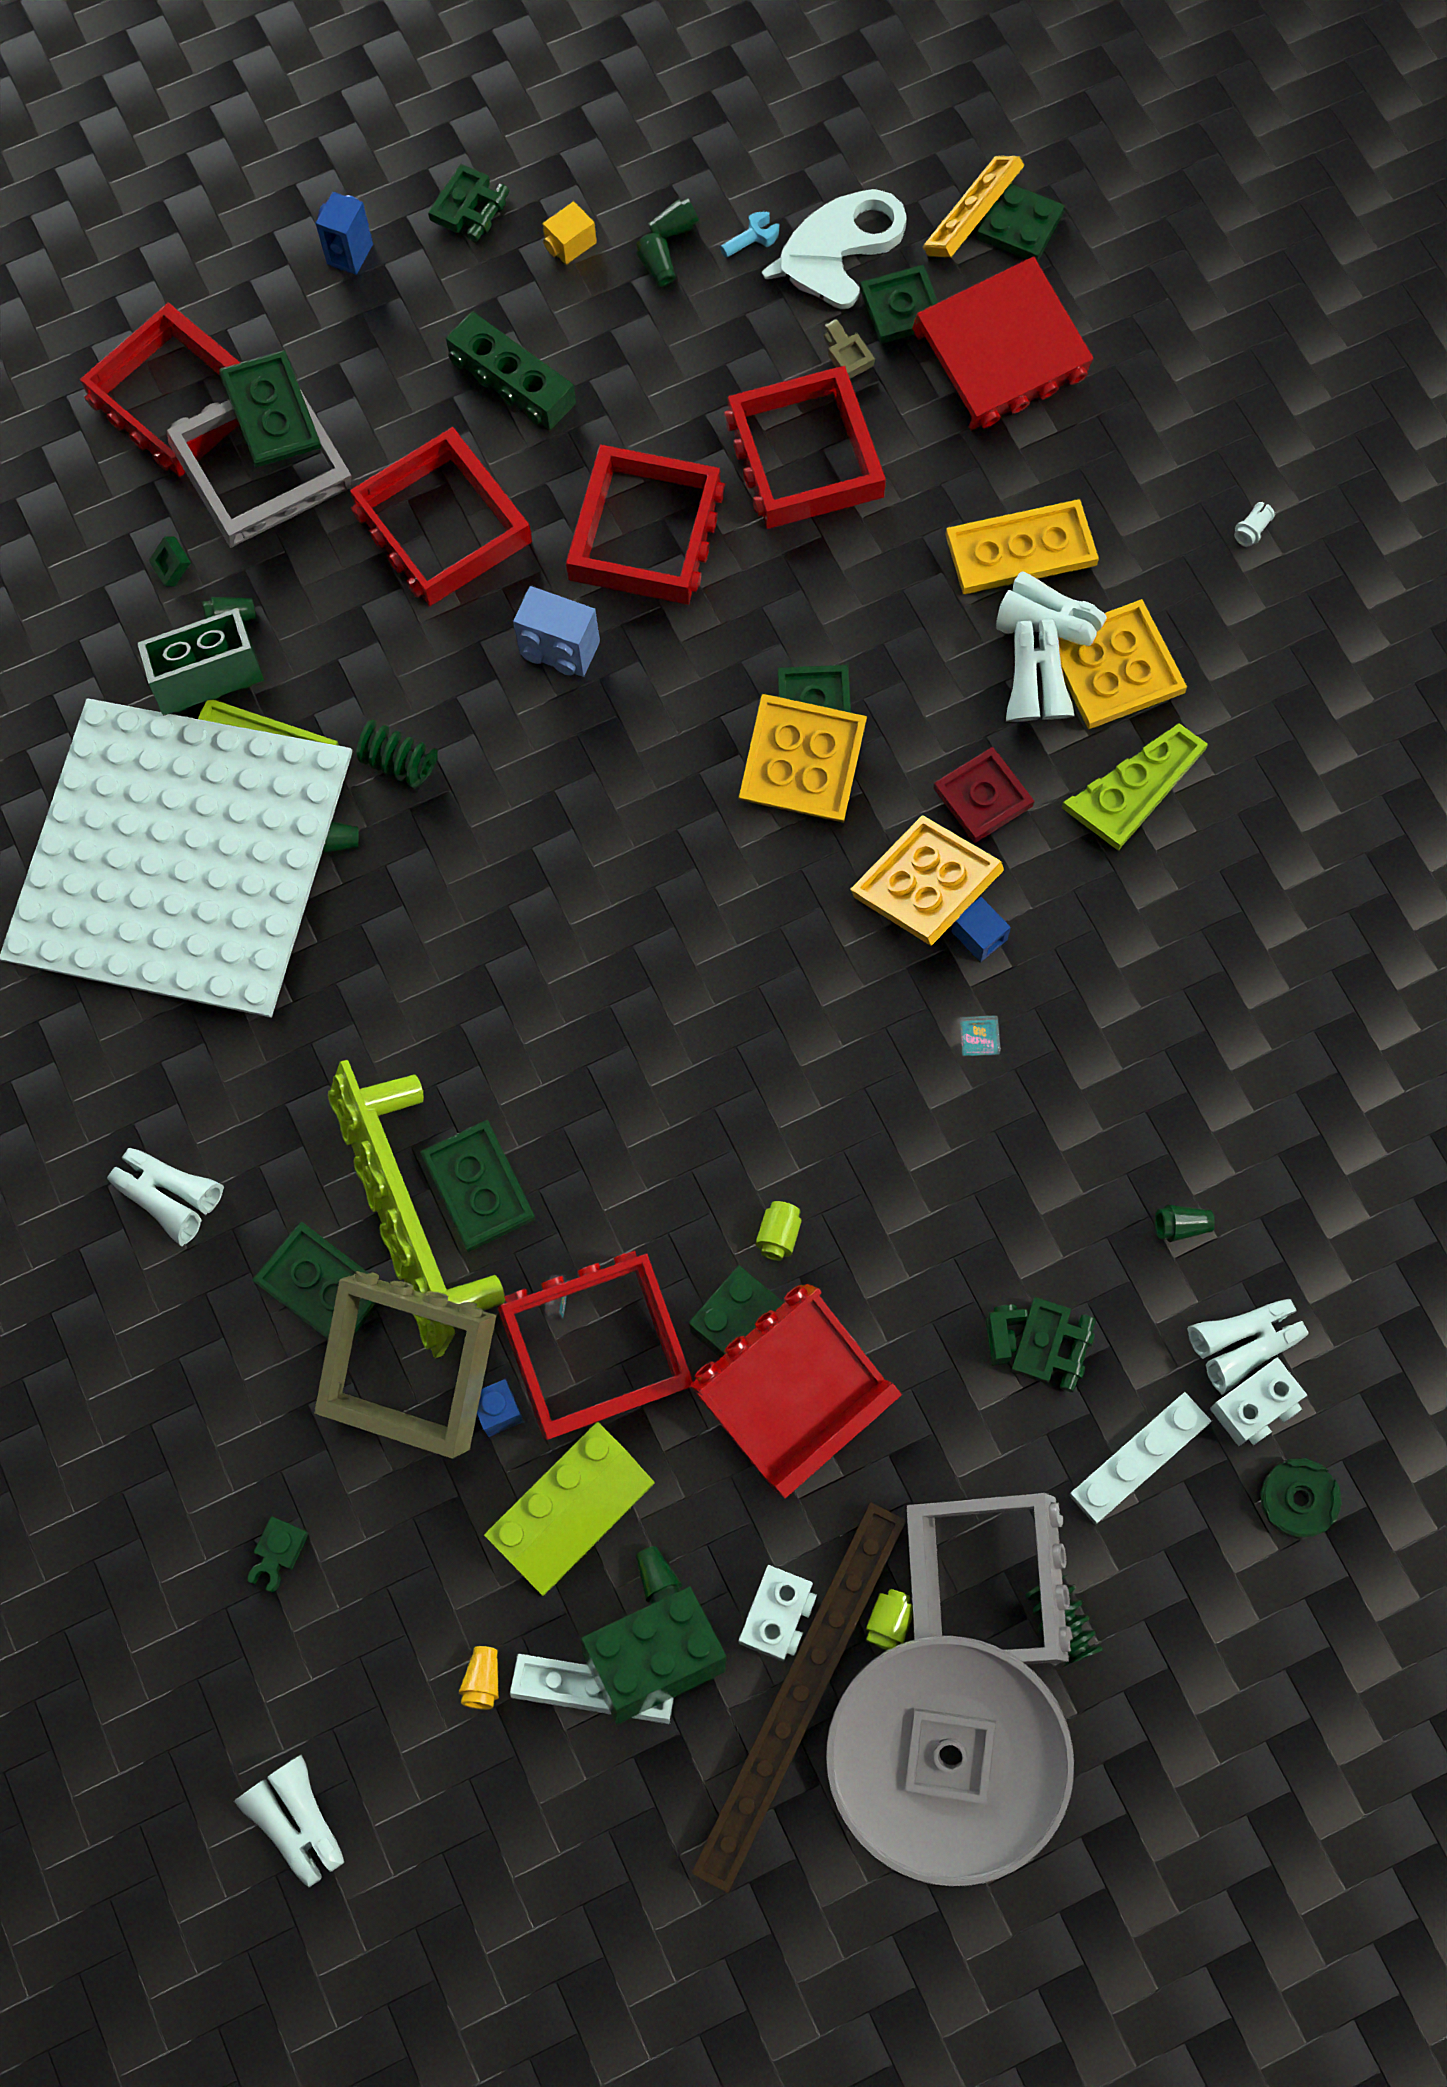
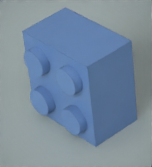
M529 587L513 620L520 655L535 664L543 662L554 666L556 670L565 675L576 674L584 677L600 643L596 610L541 589Z

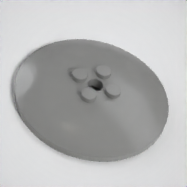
M932 1636L915 1639L900 1644L875 1658L860 1671L843 1694L834 1713L827 1741V1771L831 1792L836 1806L852 1834L864 1848L888 1867L905 1876L931 1884L946 1886L980 1884L998 1879L1020 1868L1037 1855L1049 1842L1063 1819L1071 1796L1074 1774L1073 1745L1068 1725L1057 1700L1037 1674L1022 1661L994 1645L975 1639L957 1636ZM947 1745L957 1747L962 1753V1760L956 1765L944 1763L939 1756L941 1748Z

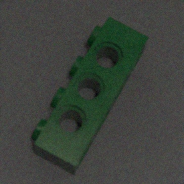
M473 311L446 337L448 357L456 367L468 370L482 386L486 388L490 386L499 393L505 403L510 406L516 405L524 411L527 418L534 424L540 423L548 430H551L576 404L573 383Z

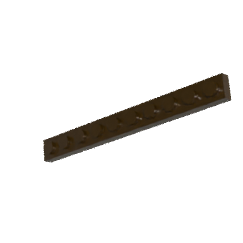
M870 1502L691 1874L727 1893L729 1892L906 1522L905 1519Z

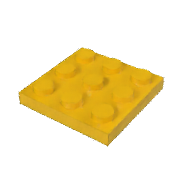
M1142 599L1106 612L1107 619L1102 628L1097 631L1096 638L1091 646L1076 644L1058 637L1063 678L1088 730L1184 694L1187 689Z
M762 694L739 800L844 823L867 716Z
M922 815L850 890L855 899L932 946L1004 871L1002 862Z

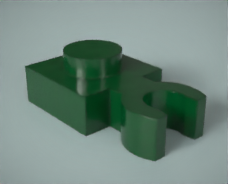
M271 1516L254 1553L264 1558L260 1564L255 1565L250 1570L248 1582L256 1584L258 1577L262 1573L267 1572L270 1575V1582L266 1590L274 1593L280 1585L281 1577L279 1570L281 1566L293 1569L309 1533Z

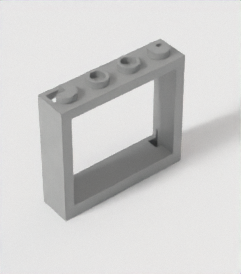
M304 395L303 398L321 442L320 450L332 470L233 519L228 515L186 443L235 419L236 416L230 401L227 400L221 404L217 402L206 406L200 414L190 419L187 417L175 421L171 428L167 429L170 447L230 548L351 488L350 472Z
M1046 1493L907 1505L915 1639L942 1636L935 1518L1034 1509L1045 1648L1004 1651L1010 1653L1024 1664L1069 1662L1068 1652H1071L1070 1640H1073L1070 1627L1066 1626L1065 1610L1069 1609L1070 1599L1067 1586L1062 1584L1061 1568L1066 1567V1552L1062 1543L1059 1544L1058 1527L1063 1525V1516L1059 1513V1503H1056V1497Z

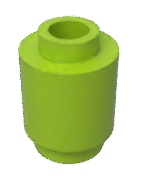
M774 1201L771 1203L770 1208L765 1210L755 1243L761 1250V1255L777 1261L792 1255L802 1222L799 1217L800 1209L786 1202Z
M893 1589L889 1590L888 1595L879 1593L866 1630L869 1632L866 1641L887 1651L899 1644H903L913 1620V1606L910 1604L912 1597Z

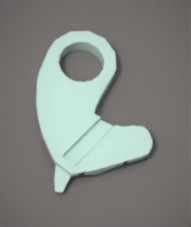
M877 189L856 192L830 201L811 214L794 231L783 248L781 258L762 271L764 278L773 279L784 276L800 291L819 297L835 308L848 309L852 307L859 297V286L843 270L842 257L853 254L871 255L889 252L898 245L906 229L907 218L903 204L891 193ZM877 210L888 215L893 225L882 233L870 234L860 230L854 223V219L864 211Z

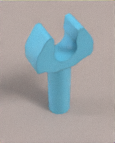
M756 212L750 215L748 230L720 246L723 256L727 258L754 241L763 244L765 247L772 245L779 235V224H774L768 229H761V227L769 223V212Z

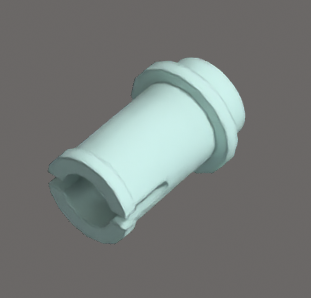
M1258 502L1248 517L1236 525L1234 536L1238 543L1249 547L1260 541L1261 532L1275 516L1274 510L1268 504L1260 512L1264 503Z

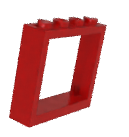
M168 302L85 374L80 381L87 394L84 398L94 410H103L107 414L106 417L110 423L119 431L124 428L139 449L144 451L147 448L153 453L154 460L164 470L170 468L181 477L185 470L173 450L107 395L173 336L218 374L219 369L240 363ZM236 418L186 442L197 462L239 425Z
M845 365L728 396V411L723 412L728 432L734 431L736 439L733 440L736 457L738 460L743 459L746 468H743L745 484L748 489L753 488L756 496L752 499L754 510L758 516H763L767 529L884 498L886 478ZM833 394L862 476L774 500L746 417Z
M454 427L350 490L354 503L351 510L360 524L364 522L368 524L371 528L369 534L379 549L382 547L386 548L390 553L388 559L397 573L402 571L408 577V580H406L412 593L416 598L422 596L429 606H432L532 543L529 523ZM452 460L507 531L427 581L372 508Z
M600 444L566 561L568 580L689 605L692 591L697 592L698 587L700 588L702 573L698 572L700 562L706 563L710 546V543L706 542L708 532L714 533L718 513L714 512L715 505L723 501L725 483L720 482V468ZM614 471L704 489L680 577L589 558Z
M635 1250L613 1258L615 1265L604 1269L600 1268L599 1263L590 1265L577 1271L579 1278L567 1282L564 1281L563 1276L556 1277L541 1283L543 1290L528 1295L527 1290L523 1289L504 1296L506 1303L500 1305L498 1310L544 1440L687 1389L693 1382L647 1253L638 1257ZM635 1272L673 1377L551 1421L514 1314Z

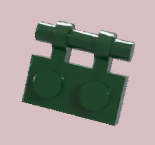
M460 163L429 210V220L456 233H459L462 226L467 224L471 226L466 233L467 238L472 242H477L481 235H486L491 228V220L494 215L500 213L506 205L505 199L510 190L504 184H499L495 191L489 189L490 180L488 175ZM478 202L485 204L480 213L474 211Z
M1034 1297L1011 1372L1048 1384L1052 1371L1055 1370L1063 1374L1059 1388L1067 1392H1074L1078 1379L1083 1378L1085 1366L1082 1364L1087 1348L1092 1347L1095 1334L1092 1331L1096 1319L1088 1315H1081L1078 1327L1068 1324L1070 1308ZM1062 1338L1073 1342L1068 1359L1057 1356Z

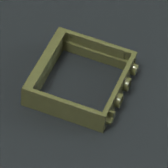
M356 1271L355 1275L340 1279L314 1414L452 1459L470 1450L496 1315L482 1311V1309L476 1307L477 1304L462 1302L457 1304L448 1301V1296L443 1293L432 1291L421 1293L413 1290L414 1286L407 1282L391 1281L389 1283L379 1280V1275L374 1272L366 1274ZM361 1298L467 1330L448 1427L343 1393Z

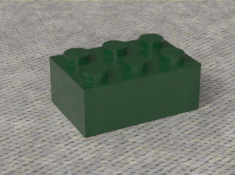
M238 608L138 642L149 686L163 716L183 711L187 707L207 700L217 699L221 695L241 688H248L255 683L264 681L252 641Z
M691 1586L581 1638L582 1655L616 1725L724 1673L726 1668L727 1656Z

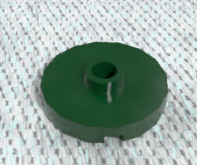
M1306 1458L1289 1459L1275 1466L1265 1477L1260 1492L1261 1507L1268 1522L1280 1533L1293 1538H1312L1327 1531L1337 1520L1342 1505L1341 1491L1337 1481L1333 1479L1332 1475L1328 1473V1470L1322 1464ZM1298 1492L1304 1495L1306 1499L1304 1506H1299L1294 1502V1493Z

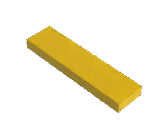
M995 156L926 241L923 249L927 256L952 257L1024 167L1020 156Z

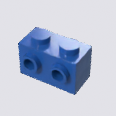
M332 192L327 203L322 204L320 207L318 219L315 223L327 265L357 275L373 245L364 204L353 196H344Z

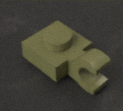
M837 319L825 325L828 333L824 334V339L830 346L828 356L836 368L845 365L849 378H852L874 366L875 358L858 333L848 337Z

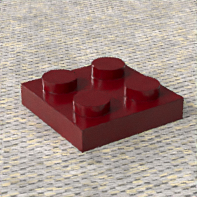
M991 747L936 781L933 788L974 843L1029 810L1034 805L1033 798L994 747Z

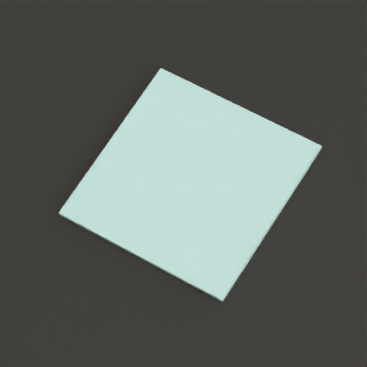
M87 698L0 953V961L272 1018L351 759L352 749L173 714L163 716L162 712Z

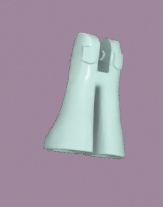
M1024 571L1020 572L1014 581L1013 590H1008L1002 600L997 616L996 629L1010 634L1015 632L1018 621H1031L1033 631L1039 632L1040 620L1053 619L1059 638L1076 644L1091 646L1096 638L1097 631L1102 628L1107 619L1105 613L1091 603L1076 601L1064 596Z
M1053 619L1040 620V648L1035 649L1031 621L1017 622L1014 644L1015 674L1012 694L1007 707L1006 722H1023L1040 718L1036 665H1039L1042 677V720L1074 717L1072 701L1063 678L1058 633Z
M128 1148L122 1159L136 1171L141 1172L142 1175L137 1180L130 1173L114 1167L107 1179L117 1190L148 1211L161 1224L168 1235L179 1245L183 1246L197 1234L202 1220L196 1212L176 1202L156 1188L162 1187L175 1193L206 1215L220 1201L224 1186L211 1179L190 1175L177 1170L143 1151Z
M1291 1299L1276 1301L1232 1318L1201 1322L1187 1328L1190 1342L1202 1359L1241 1339L1253 1335L1257 1337L1256 1340L1207 1362L1208 1376L1213 1386L1221 1395L1233 1389L1260 1364L1296 1345L1309 1334L1303 1321L1282 1328L1283 1330L1278 1332L1274 1330L1273 1323L1281 1322L1287 1316L1297 1311Z
M300 1755L267 1777L300 1828V1832L292 1826L285 1816L267 1780L256 1784L234 1802L247 1817L268 1835L296 1876L306 1886L310 1887L322 1878L314 1860L308 1853L310 1848L313 1847L318 1857L329 1871H333L342 1865L344 1860L339 1845L316 1804L309 1782L307 1767L302 1755Z

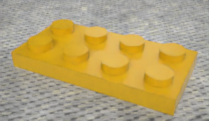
M1080 499L946 528V539L963 595L1014 584L1016 577L1022 571L1038 579L1097 566L1099 560Z

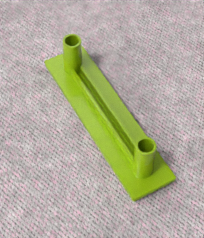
M340 1061L336 1075L333 1076L331 1090L328 1091L329 1103L338 1118L345 1143L347 1145L351 1144L354 1150L356 1173L364 1185L371 1210L378 1212L382 1222L380 1224L381 1237L391 1254L398 1279H404L405 1282L412 1284L415 1291L421 1293L429 1291L443 1293L448 1296V1301L457 1304L462 1302L477 1304L476 1307L482 1309V1311L504 1304L503 1287L496 1275L446 1290L378 1118L380 1115L423 1103V1090L418 1077L413 1074L359 1089L349 1061ZM413 1314L417 1321L424 1347L426 1349L431 1348L434 1358L443 1356L455 1335L453 1326Z

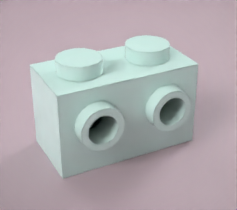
M1277 1357L1217 1401L1210 1410L1238 1446L1247 1440L1254 1446L1272 1432L1267 1425L1279 1417L1285 1423L1301 1411L1302 1408L1298 1402L1306 1397L1307 1394Z
M768 1565L741 1633L739 1644L784 1662L787 1653L794 1656L803 1634L796 1630L801 1615L809 1618L817 1596L810 1592L813 1582Z

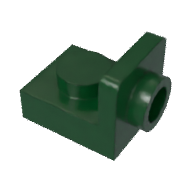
M1002 1305L995 1307L994 1312L989 1313L985 1323L992 1366L1008 1364L1012 1357L1011 1353L1016 1352L1014 1330H1008L1007 1326L1024 1324L1028 1318L1027 1309L1017 1310V1305Z

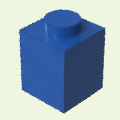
M979 897L953 923L951 932L982 962L1008 940L1011 927L982 897Z
M506 1379L481 1390L477 1415L488 1437L524 1422Z

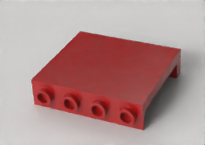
M1034 256L918 312L912 327L918 340L926 337L972 416L969 424L971 430L981 425L983 428L990 427L999 421L1001 415L1010 411L1013 414L1025 409L1030 404V401L1038 397L1046 399L1056 393L1060 386L1068 382L1070 385L1080 382L1088 375V370L1094 359Z
M810 1284L798 1285L789 1291L784 1297V1304L776 1311L770 1310L760 1316L754 1324L756 1326L754 1330L746 1337L739 1336L730 1342L725 1348L726 1354L717 1362H709L700 1368L695 1374L696 1380L689 1385L771 1488L784 1498L789 1496L902 1395L892 1382L884 1379L819 1296L822 1293L821 1290Z

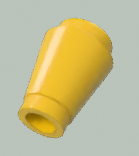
M486 1646L474 1647L473 1655L459 1690V1694L462 1695V1705L475 1709L493 1708L494 1700L498 1699L497 1649Z

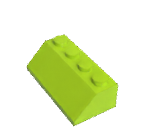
M597 1421L484 1536L544 1596L655 1482L626 1449Z

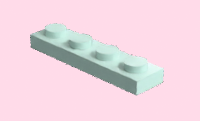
M1184 1392L1075 1488L1069 1496L1096 1525L1202 1431L1211 1420Z
M518 1654L510 1691L511 1698L611 1714L588 1665ZM674 1697L632 1718L669 1724Z

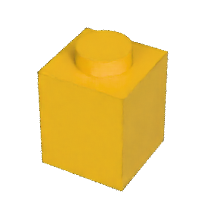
M574 201L543 223L545 236L543 243L547 251L554 257L557 255L566 265L597 243L595 222Z

